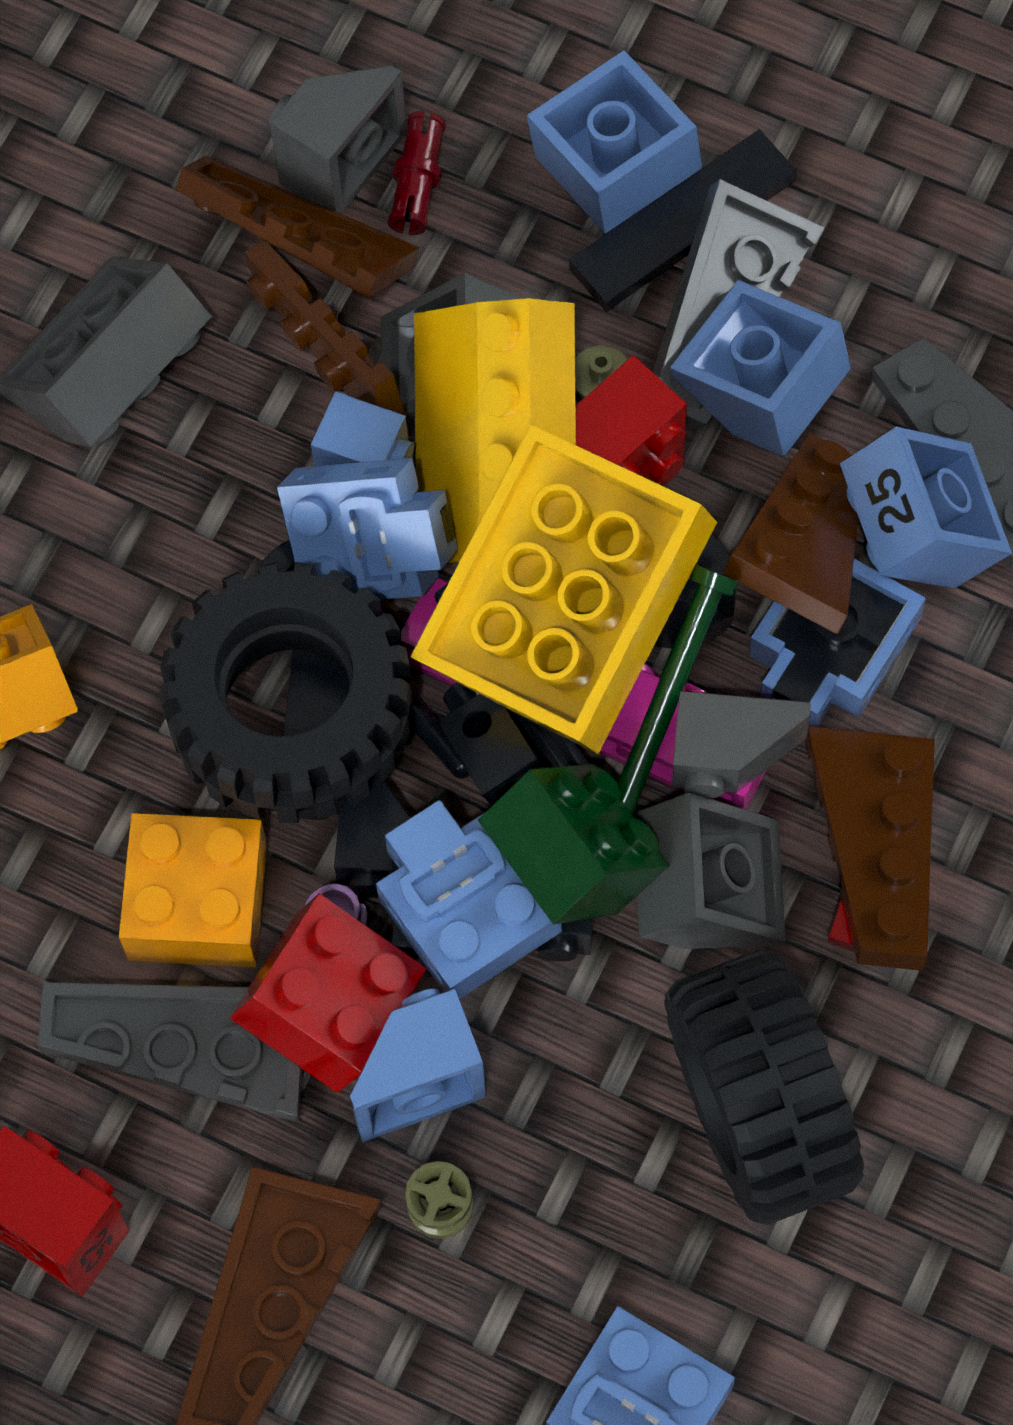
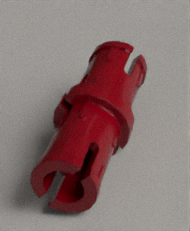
M416 111L409 114L403 155L396 159L394 164L393 179L397 182L387 223L392 230L403 234L407 212H412L408 235H420L425 232L431 189L439 184L441 169L436 163L446 123L441 116L432 112L427 134H422L425 111Z

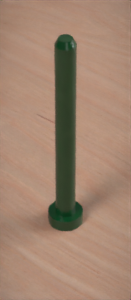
M695 565L690 580L697 582L698 586L617 783L621 791L619 798L632 815L678 705L680 691H683L721 596L723 593L732 596L738 583L734 579L699 565Z

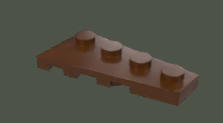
M204 156L181 169L176 191L194 200L196 206L225 217L368 298L413 269L419 247L208 156Z
M264 239L244 252L252 273V277L246 280L252 295L264 310L267 311L274 306L284 318L280 321V325L298 351L301 352L308 347L318 359L314 362V366L327 387L333 393L343 389L348 396L406 416L393 373L382 362L374 366L367 355L369 352L366 345L353 331L345 335L334 312L321 298L311 305L309 304L312 296L308 287L284 259ZM406 418L407 433H408V437H409V436H411L412 434H411L410 427H409V424H408V421H407V418Z
M809 433L733 551L723 574L838 635L848 616L859 518L847 498L848 486L840 466L841 462L852 455L840 444L830 440H823Z
M808 726L807 738L804 741L808 758L813 761L816 774V792L820 807L824 808L828 824V842L833 862H837L842 883L840 893L857 964L924 971L928 947L935 739Z
M252 1167L176 1425L258 1424L382 1207L381 1199Z

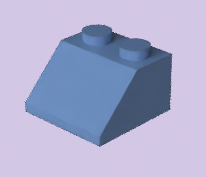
M740 280L734 284L670 367L672 376L732 435L782 457L787 454L851 369L841 322Z
M438 989L420 991L403 1000L401 1003L402 1008L391 1012L350 1095L357 1130L362 1142L486 1098L483 1061L455 989L440 994Z

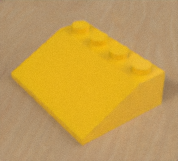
M527 298L475 302L414 313L415 463L419 485L416 492L445 490L458 548L447 563L460 562L530 424L576 445L575 303Z
M530 424L425 627L411 658L532 722L599 754L717 521L702 504Z

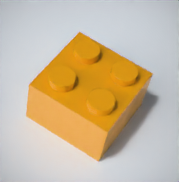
M131 813L119 940L128 961L257 968L268 847L261 820Z

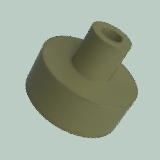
M604 345L592 346L579 353L575 358V399L578 402L582 401L627 361V357L621 351Z

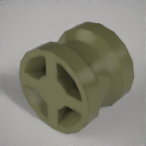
M442 1161L426 1163L413 1172L406 1185L405 1199L410 1221L415 1228L424 1235L437 1239L453 1237L465 1229L472 1218L474 1203L470 1182L464 1172L455 1165ZM448 1205L455 1207L454 1209L447 1208L445 1211H440L438 1214L439 1209H443Z

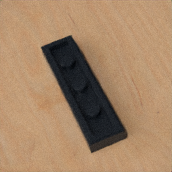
M758 129L570 258L569 270L607 312L689 255L710 185L721 179L768 201L796 181L797 170L766 135Z

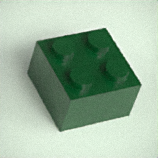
M595 764L530 769L478 819V822L553 925L617 915L670 866L658 850L659 842L654 832L644 822L633 817L619 798L621 791L616 781L606 771L596 767Z

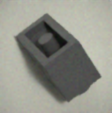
M680 691L672 787L684 788L686 793L690 792L706 798L720 797L724 792H739L807 738L811 703Z

